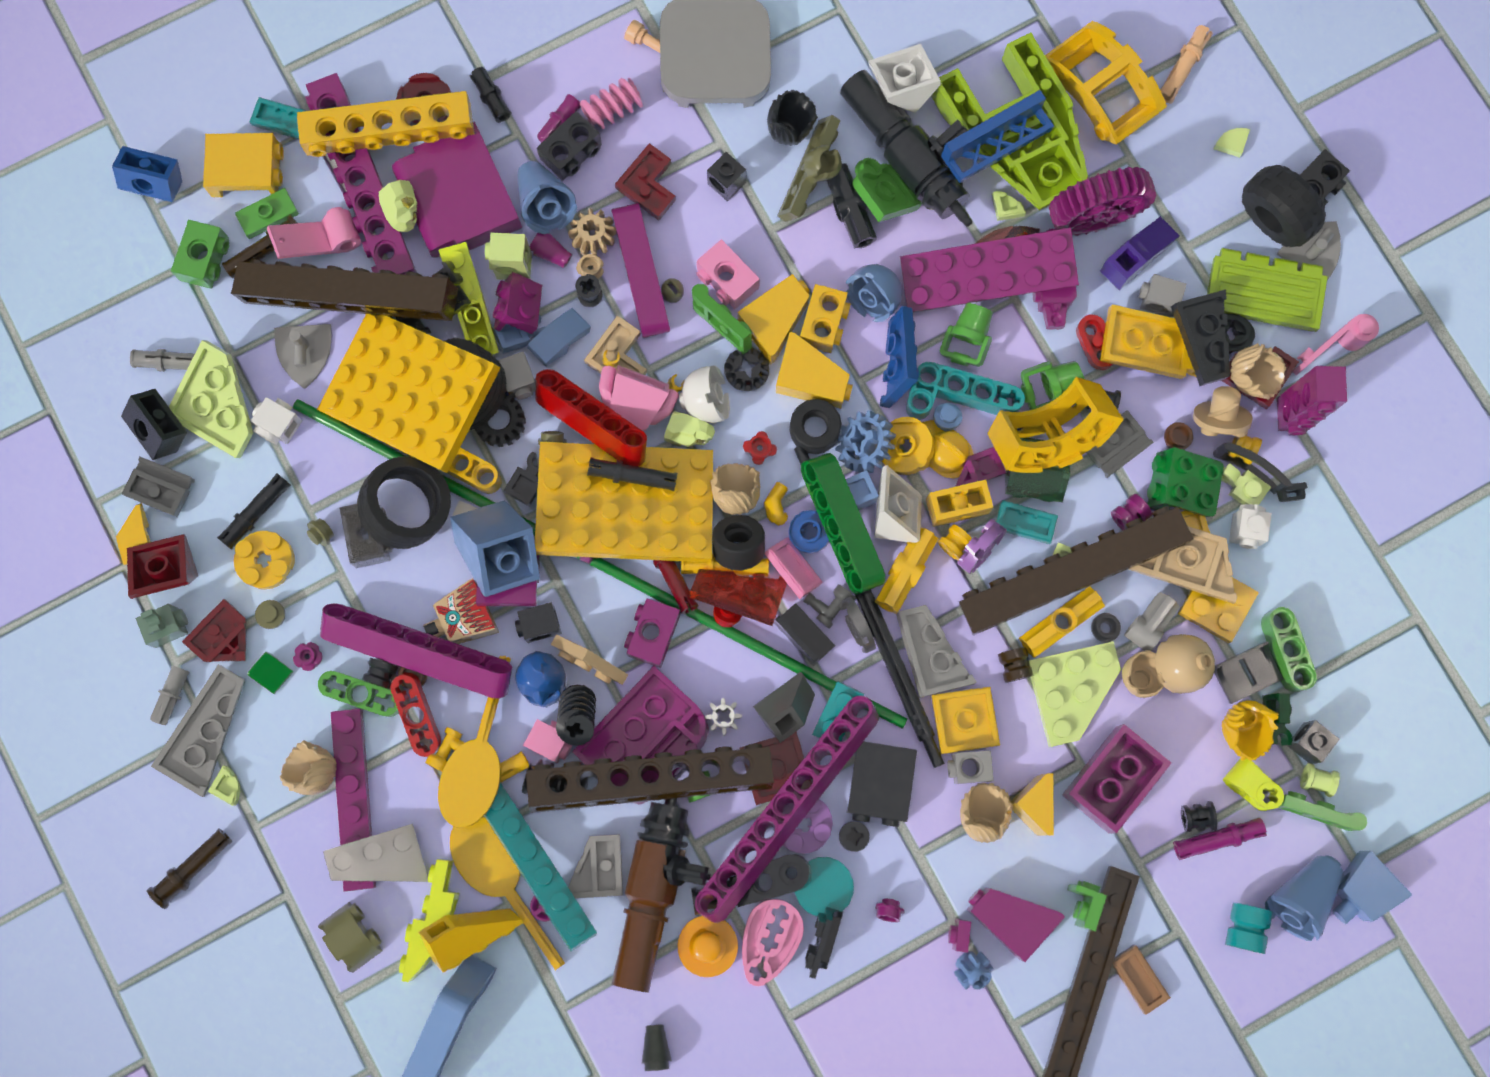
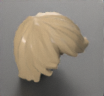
M1257 343L1251 347L1244 348L1236 354L1231 363V379L1241 392L1254 397L1270 399V397H1274L1281 390V385L1285 379L1284 371H1286V367L1282 357L1272 352L1271 347L1265 348L1264 344L1260 346Z
M737 463L718 466L716 471L712 473L713 479L710 480L713 498L717 506L723 512L731 515L748 513L755 508L760 498V472L749 465Z
M303 740L301 743H297L296 747H293L292 752L282 766V774L280 775L282 785L287 786L289 791L303 795L322 793L329 788L336 776V760L328 750Z
M983 782L977 783L975 787L972 786L971 790L964 794V799L961 800L960 819L963 825L962 828H964L970 838L977 842L989 843L1003 837L1009 828L1013 808L1008 792H1005V789H1000L999 786H995L993 783L986 784Z

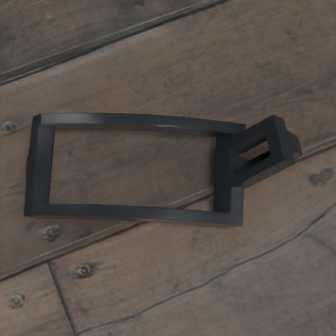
M1228 442L1223 443L1213 451L1215 458L1229 462L1245 471L1249 470L1270 485V491L1273 494H1277L1280 502L1305 499V489L1308 488L1306 482L1292 484L1277 467L1251 450ZM1229 451L1251 460L1252 462L1264 468L1267 472L1274 476L1281 484L1277 486L1267 475H1265L1258 468H1256L1252 464L1248 465L1244 463L1243 460L1239 457L1232 458L1228 456V453L1226 452ZM1296 493V496L1287 497V494Z

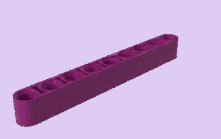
M856 696L846 704L695 899V907L700 915L713 923L722 922L729 916L877 725L879 714L869 698ZM864 708L869 709L865 717L857 718L860 710ZM850 732V736L846 741H838L842 733ZM831 755V761L827 765L821 766L820 761L822 758ZM813 779L812 786L802 790L803 782ZM789 803H794L793 810L788 814H783L784 807ZM770 827H775L774 835L770 838H764L766 830ZM751 851H756L755 859L752 862L746 863L747 854ZM733 875H737L736 883L728 888L726 886L728 879ZM717 899L718 905L716 909L708 912L709 903Z

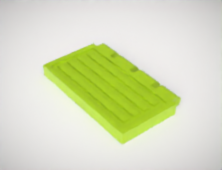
M1221 248L1219 256L1215 255L1212 260L1207 294L1226 289V300H1224L1225 314H1237L1247 320L1317 332L1320 329L1328 276L1322 275L1323 266L1302 263L1300 271H1298L1297 261L1276 257L1273 259L1271 266L1269 265L1270 256L1246 252L1244 260H1241L1242 251Z

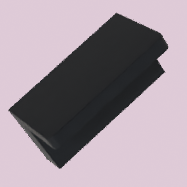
M797 603L790 607L782 616H778L774 620V624L812 666H815L835 647L834 643Z

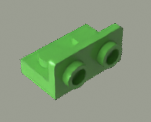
M1078 881L1077 884L1068 885V891L1084 896L1082 901H1077L1072 917L1076 919L1075 926L1096 931L1107 895L1099 893L1101 887L1086 881Z

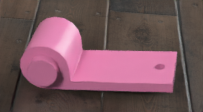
M334 207L328 210L321 222L271 225L267 227L278 259L344 253L354 250L361 245V239L353 223L351 213L342 207Z
M1368 314L1357 315L1315 352L1309 347L1297 357L1303 363L1294 369L1293 373L1295 375L1299 374L1336 341L1347 350H1360L1377 336L1379 332L1377 320Z

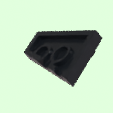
M1226 289L1177 302L1171 306L1199 386L1230 377L1229 343L1226 341L1225 326L1228 324L1227 314L1224 312Z

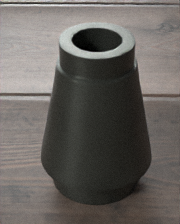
M664 1025L646 1026L641 1062L645 1064V1071L669 1070V1062L672 1059Z

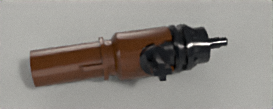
M678 798L665 799L664 804L651 802L648 814L641 820L640 827H644L645 831L644 833L637 832V836L642 840H636L625 895L629 900L628 909L624 908L623 911L627 915L611 985L649 993L664 924L669 920L668 917H665L666 911L675 904L678 886H682L685 882L705 885L706 880H710L709 868L690 864L687 857H685L686 850L681 849L688 846V843L682 840L683 836L689 837L690 834L686 822L689 810L676 807Z

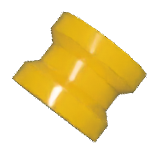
M1247 435L1244 437L1235 436L1231 443L1258 454L1262 439L1258 437L1251 438ZM1228 451V456L1242 458L1243 462L1248 465L1252 463L1251 460Z
M953 524L949 528L948 535L941 537L937 543L950 557L959 561L972 537L962 528Z

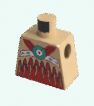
M473 578L437 601L433 607L438 618L423 625L427 634L436 637L446 634L448 641L457 644L499 633V630L489 607L477 606V583Z

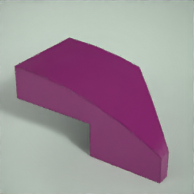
M992 447L969 456L955 487L982 480L987 481L1006 474L995 448Z

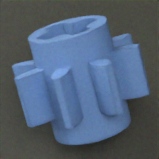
M968 951V953L965 952L957 959V970L954 971V974L964 989L967 990L972 986L973 989L979 990L991 981L992 975L990 971L994 968L983 952L975 955L974 952Z

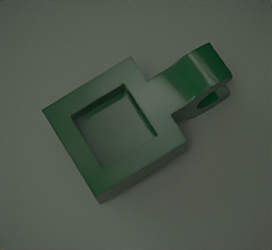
M1290 694L1262 695L1263 705L1279 714L1278 719L1274 721L1278 728L1274 730V743L1272 745L1278 744V735L1281 737V746L1292 745V734L1285 726V724H1290L1292 713Z

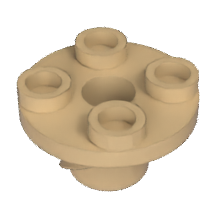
M1229 386L1217 387L1213 390L1212 401L1200 403L1194 408L1193 420L1201 427L1202 434L1207 436L1225 434L1236 437H1244L1248 434L1253 417L1247 409L1240 406L1241 393L1237 389Z

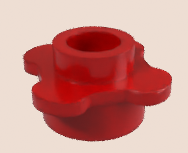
M759 431L751 440H746L743 444L744 451L749 452L753 463L756 465L763 464L764 459L777 453L776 445L771 444L767 433L764 431ZM762 446L763 449L758 450L757 447Z

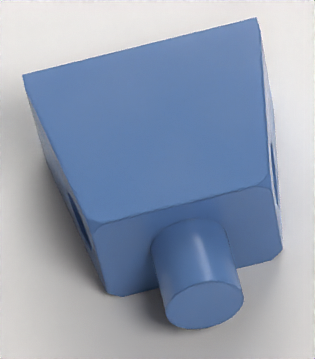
M1359 851L1344 871L1337 891V895L1343 901L1332 912L1344 924H1348L1356 915L1363 921L1373 922L1410 898L1412 893L1372 851Z

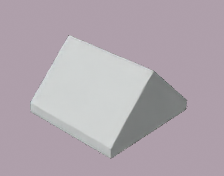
M921 43L869 60V66L887 102L913 113H916L941 85V80Z
M886 465L882 467L877 491L879 497L876 504L874 538L916 543L920 541L922 495Z

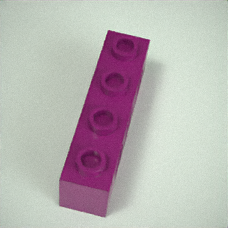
M1315 366L1277 398L1278 431H1288L1289 435L1294 436L1304 435L1309 429L1316 427V424L1325 420L1327 416L1336 412L1338 408L1347 402L1346 367Z

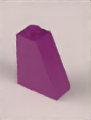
M980 888L976 890L968 900L971 905L966 909L1010 952L1023 962L1030 958L1065 918L1061 912L991 888H985L983 891Z

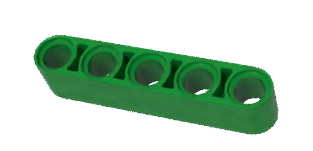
M827 453L804 461L801 464L802 477L850 590L855 594H861L885 583L884 569L838 460L833 454Z

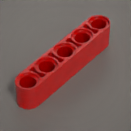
M545 369L536 374L535 400L541 407L616 460L623 461L622 464L640 466L645 462L647 436L641 429L559 372Z

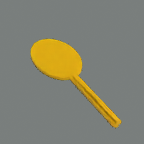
M503 655L499 657L500 659L506 660L509 663L511 661V658ZM487 698L476 739L465 742L458 747L450 756L442 771L438 787L439 808L444 819L454 827L466 828L477 823L489 811L496 798L500 784L501 767L497 752L487 741L500 698Z
M483 817L474 825L466 828L453 826L450 834V851L454 864L463 879L471 887L484 895L491 897L505 896L555 971L563 966L565 962L515 890L520 879V871L487 819Z

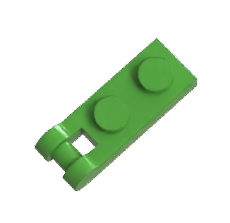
M696 284L692 288L694 311L742 354H745L752 348V331L745 322H739L733 317L727 306L716 302L709 295L706 285Z
M1288 791V795H1284L1282 805L1278 807L1279 809L1346 831H1360L1367 826V818L1362 813H1341L1335 811V805L1323 801H1317L1314 804L1306 801L1307 796L1297 792Z

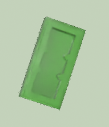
M285 188L235 212L249 240L267 231L268 226L279 225L288 220V215L291 214L293 217L299 215Z

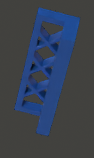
M1040 90L945 144L941 157L959 183L1053 129L1054 125L1042 109L1046 98ZM1034 115L1043 125L1037 130L1025 127L1026 120ZM1007 130L1020 133L1019 139L1015 143L1002 141L1003 133ZM989 144L997 147L994 155L986 156L979 154L980 146ZM965 157L973 159V164L970 169L962 172L955 160Z

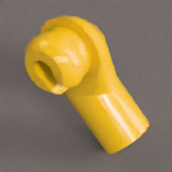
M780 482L775 483L764 501L767 519L778 526L785 524L788 519V515L784 512L781 500L787 493L788 488Z

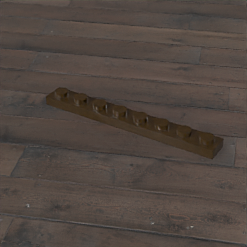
M1108 866L1100 893L1107 895L1096 931L1088 930L1042 1077L1078 1076L1140 878L1138 875Z

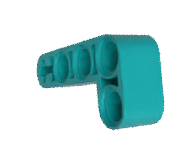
M927 361L918 367L919 378L910 389L906 402V412L909 417L918 420L925 419L934 405L935 398L997 415L1000 410L1019 412L1025 402V395L1020 388L1014 385ZM929 373L934 377L935 381L926 383L921 379L920 375ZM956 381L961 385L962 389L954 391L950 389L948 382ZM975 390H986L989 394V398H979L976 395ZM996 394H999V396H998V398H997L998 401H997V402H993V400H994ZM1007 398H1011V399H1012V404H1013V406L1007 405V404H1008V400H1006ZM921 399L926 403L927 407L925 409H917L912 401Z

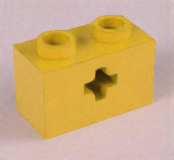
M986 480L930 492L926 498L933 527L988 515L994 508Z

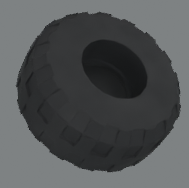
M1272 165L1264 167L1243 188L1242 204L1245 207L1246 213L1266 236L1282 246L1290 248L1303 246L1325 224V206L1318 193L1298 173L1286 166Z

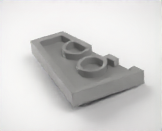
M926 605L899 611L896 614L919 698L977 683L973 675L969 674L962 664V659L957 651L954 652L945 638L946 634Z
M413 824L323 851L331 881L428 882L427 872Z

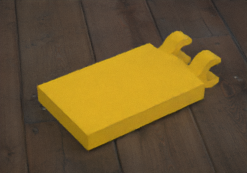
M1113 304L1108 308L1100 358L1101 362L1178 379L1186 377V373L1196 377L1175 318Z

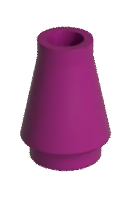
M537 233L529 246L530 250L534 252V256L557 264L562 268H565L572 257V254L550 233Z

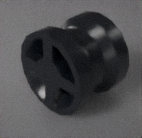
M370 657L368 661L369 670L363 675L362 680L390 689V679L392 674L397 672L398 667Z
M852 821L846 823L839 831V842L848 851H861L868 845L870 840L867 827L860 822Z

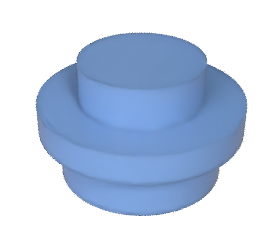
M943 403L935 409L933 419L938 428L950 431L960 425L962 412L952 403Z

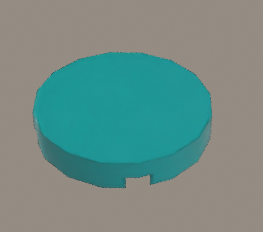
M816 857L809 860L808 863L811 866L812 872L811 882L806 888L794 892L798 903L807 913L816 917L818 913L824 914L826 907L843 911L850 904L854 894V881L850 871L842 862L831 857Z

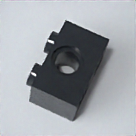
M155 388L131 395L121 414L124 422L152 460L177 453L187 434L185 428Z

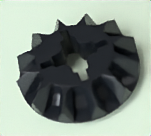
M1227 314L1228 324L1225 326L1226 341L1229 343L1230 355L1234 351L1239 352L1244 348L1251 347L1255 339V330L1252 324L1244 317L1237 314ZM1230 328H1232L1233 335L1235 336L1233 340H1230L1227 334Z
M753 347L745 354H742L737 349L729 354L725 362V377L738 390H756L766 382L769 376V361L762 351H758ZM743 359L749 365H755L751 369V378H749L745 371L740 372L739 370L742 368Z

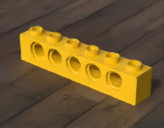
M467 91L297 112L300 145L307 156L323 157L327 153L333 152L347 154L364 148L378 150L388 145L407 146L411 142L419 141L433 143L439 139L450 137L453 139H463L467 135L474 134L471 102ZM442 116H448V119L443 122L437 121ZM413 120H420V122L416 125H409L410 122ZM392 123L389 128L381 129L384 124ZM357 127H364L362 131L353 133ZM336 130L333 135L325 136L327 132Z

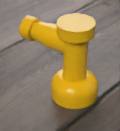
M446 727L444 731L446 736L436 755H429L425 761L427 765L441 772L447 763L446 759L451 750L455 751L465 743L460 740L463 734L449 727Z

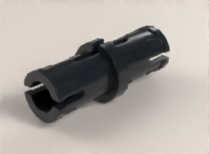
M484 67L474 69L469 76L480 93L479 97L482 103L489 107L496 122L500 123L507 120L512 113L501 97L500 88L494 85Z

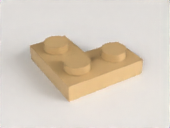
M616 316L584 359L585 364L601 374L602 367L605 366L602 361L604 351L608 350L606 358L609 361H615L617 352H619V366L646 375L647 369L626 355L641 335L640 330L619 316Z
M557 634L550 644L560 650L559 657L590 672L591 668L596 670L594 676L607 684H610L613 680L623 685L628 677V674L592 651Z

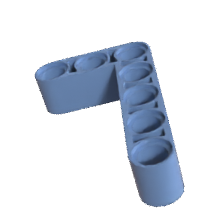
M473 955L462 962L440 992L402 1077L440 1076L469 1012L487 989L495 974L496 967Z

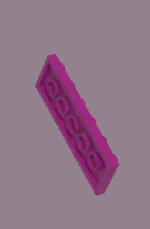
M1071 228L900 256L907 307L913 309V312L1079 286Z

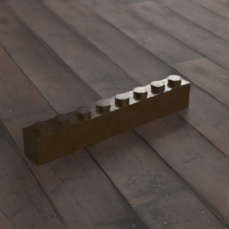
M251 259L250 263H237L231 294L245 304L452 321L459 288L450 281L449 277L442 274H433L432 277H426L416 272H406L405 275H401L389 270H379V273H375L358 267L350 271L332 265L327 266L325 269L307 263L301 264L300 267L281 261L275 262L274 265Z
M1165 506L1152 513L1154 517L1143 522L1141 518L1128 522L1125 524L1126 530L1115 533L1114 529L1097 536L1098 542L1089 546L1086 541L1071 547L1072 553L1061 557L1057 553L1043 560L1045 565L1035 569L1032 565L1016 571L1017 577L1008 581L1004 576L990 582V588L979 592L978 588L964 593L962 595L964 600L959 601V606L972 635H977L1190 543L1193 537L1179 507L1170 510L1169 506Z

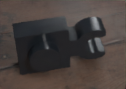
M531 452L527 457L528 467L526 470L517 467L504 489L505 494L529 507L537 496L539 466H534L533 464L537 457L534 452Z

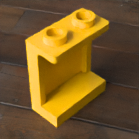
M273 133L205 134L203 187L211 197H223V191L268 190L271 194L279 191V186L283 185V175L279 169L280 160L284 158L282 143L278 142Z

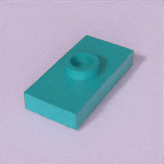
M258 97L249 122L252 126L299 139L297 112H304L306 110Z
M1002 500L996 522L1007 529L1006 533L1051 544L1058 515Z

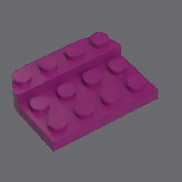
M653 666L594 728L591 740L584 745H578L572 753L585 765L594 764V760L601 758H610L612 762L624 761L625 757L640 755L642 759L654 758L655 754L670 752L672 756L685 755L684 752L688 750H701L707 740L709 726L700 708L661 671ZM679 767L674 769L672 772L673 777H675L683 768ZM652 770L642 774V779L646 783H654L659 778L658 774ZM618 773L612 777L611 782L616 786H623L628 782V777L625 774ZM648 801L635 802V804L641 805Z

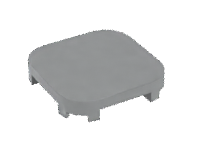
M672 0L663 9L660 18V74L663 92L670 99L677 102L679 107L689 108V103H743V108L754 106L756 101L763 98L765 93L769 91L771 48L770 20L768 11L762 3L757 0Z

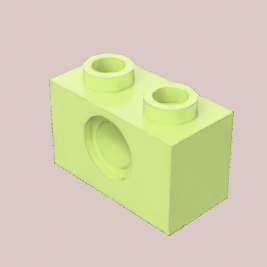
M491 233L490 243H485V260H489V269L493 270L496 279L506 280L512 272L530 279L532 252L526 235Z

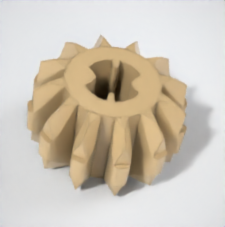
M591 208L588 209V215H584L579 211L577 214L579 220H572L570 225L573 229L568 231L569 238L573 239V248H580L583 256L589 250L591 254L596 256L597 250H601V252L606 254L608 252L606 245L614 246L615 241L612 236L617 234L616 228L612 226L613 219L610 216L605 217L602 209L596 215ZM595 230V235L591 236L590 231Z

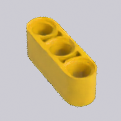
M461 447L447 474L486 494L497 492L502 484V478L492 464ZM462 459L469 460L466 469L462 471L456 470L458 461ZM485 473L494 474V478L489 484L480 483V479Z

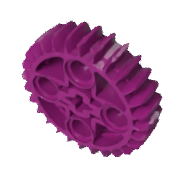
M1128 166L1125 169L1119 167L1115 171L1108 170L1106 173H1098L1096 176L1087 177L1086 180L1081 182L1077 181L1076 185L1068 186L1066 191H1060L1059 195L1055 196L1051 201L1049 211L1052 223L1056 230L1071 228L1072 235L1079 236L1083 233L1087 235L1090 232L1097 233L1102 229L1107 230L1111 226L1127 222L1130 218H1136V214L1143 213L1155 201L1156 190L1152 177L1144 168H1131Z

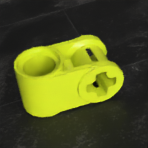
M1247 758L1245 760L1239 759L1223 778L1224 783L1231 790L1242 796L1259 811L1278 808L1284 801V793L1281 787ZM1268 791L1270 793L1268 796L1269 802L1263 801L1265 795L1262 792Z

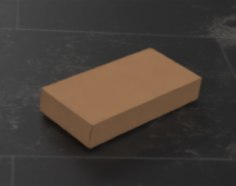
M1137 945L1131 946L1114 958L1113 968L1143 1014L1147 1015L1171 999Z

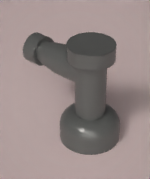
M839 584L833 591L835 599L829 606L815 598L812 593H809L803 600L804 603L810 605L819 613L816 619L829 629L833 625L832 620L841 610L840 601L850 596L854 601L857 599L851 592Z

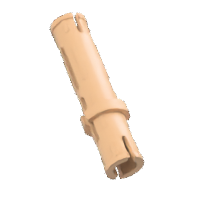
M1198 25L1187 45H1183L1177 63L1160 89L1166 103H1173L1192 67L1203 56L1202 51L1213 34L1212 31H1209L1208 27Z

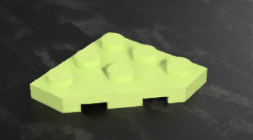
M202 340L169 408L184 428L234 458H241L253 435V429L233 359L228 352L207 340Z
M1114 641L1027 661L1034 675L1031 677L1048 747L1067 744L1081 739L1121 671Z

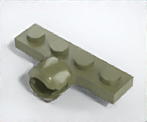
M834 115L818 120L777 217L785 222L800 218L807 208L806 200L809 193L815 189L817 182L832 179L840 172L842 161L838 150L833 149L829 151L830 145L834 143L838 136L837 128L841 122Z

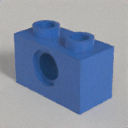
M122 146L112 165L116 185L120 190L173 202L182 184L178 159Z

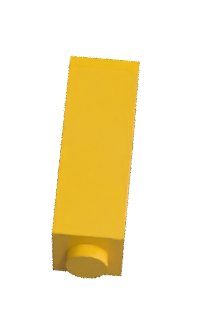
M793 274L737 312V320L739 322L743 321L749 326L752 331V341L763 352L770 365L776 361L788 340L789 332H793L809 303V288L803 280H797Z
M789 332L775 393L802 400H825L835 408L841 409L843 400H850L853 385L848 384L850 374L796 333Z

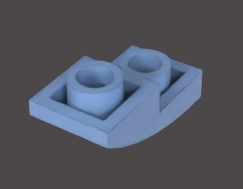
M571 308L535 336L527 345V348L545 366H548L565 355L568 351V346L589 334L591 326Z

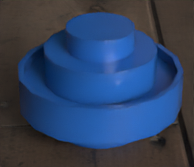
M802 511L791 521L789 537L793 545L800 551L816 553L826 548L830 542L817 511Z

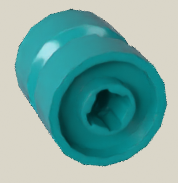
M1233 902L1230 920L1234 923V926L1228 928L1225 945L1266 954L1268 937L1264 934V930L1270 929L1273 912Z

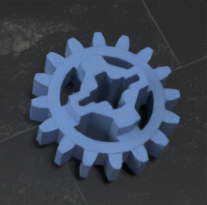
M869 410L866 415L860 411L857 412V419L849 416V425L847 427L841 426L843 435H839L837 439L841 441V445L835 447V451L841 453L838 460L845 463L844 467L857 473L866 470L869 473H873L874 466L883 467V458L890 460L891 457L887 453L888 450L895 449V445L890 443V440L896 437V434L889 431L893 425L887 422L886 418L882 415L875 414ZM871 425H874L878 431L871 428ZM853 454H855L856 456H858V457H859V460H857V459L854 457Z

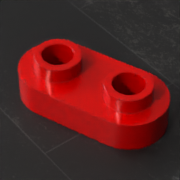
M1090 314L1080 320L1076 327V334L1089 364L1097 370H1107L1113 364L1101 362L1097 358V353L1102 351L1106 323L1100 316ZM1086 328H1092L1095 334H1087Z

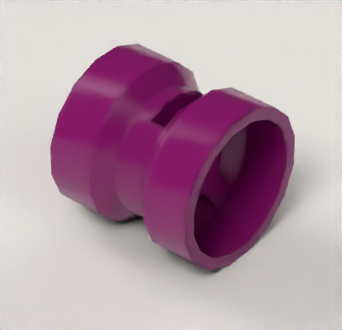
M1133 494L1126 499L1125 505L1117 506L1112 510L1111 516L1117 526L1123 531L1126 530L1125 524L1138 518H1141L1143 522L1152 516V511L1139 495Z

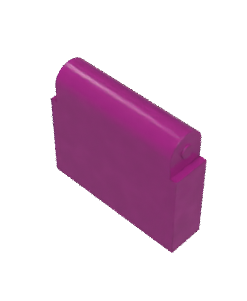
M475 121L473 122V135H467L463 139H453L450 137L439 139L433 143H422L413 147L415 153L397 160L392 165L396 179L407 180L413 187L417 201L416 224L431 257H440L439 249L467 242L470 251L484 245L486 242H490L491 233H512L522 228L517 212Z

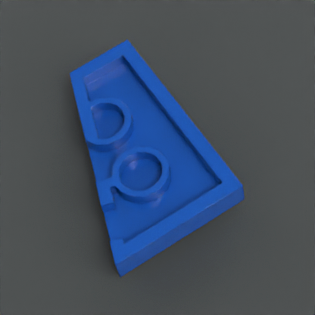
M902 306L888 322L885 353L890 356L887 370L883 371L882 382H887L886 395L881 396V407L891 408L916 384L919 378L916 360L917 345L915 344L914 334L916 325L913 320V309L910 307Z

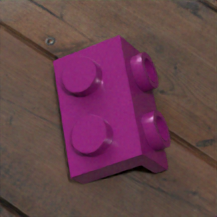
M512 272L505 281L501 280L496 289L495 294L498 296V301L492 315L495 318L494 329L501 331L506 324L533 334L538 328L542 284Z

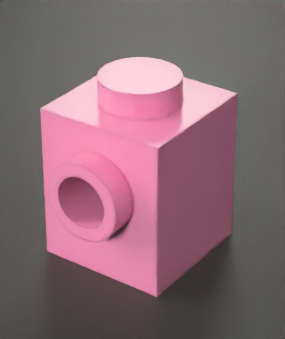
M538 719L523 744L528 749L555 763H558L560 758L565 760L573 745H569L560 739L556 731L557 722L552 720L550 725Z

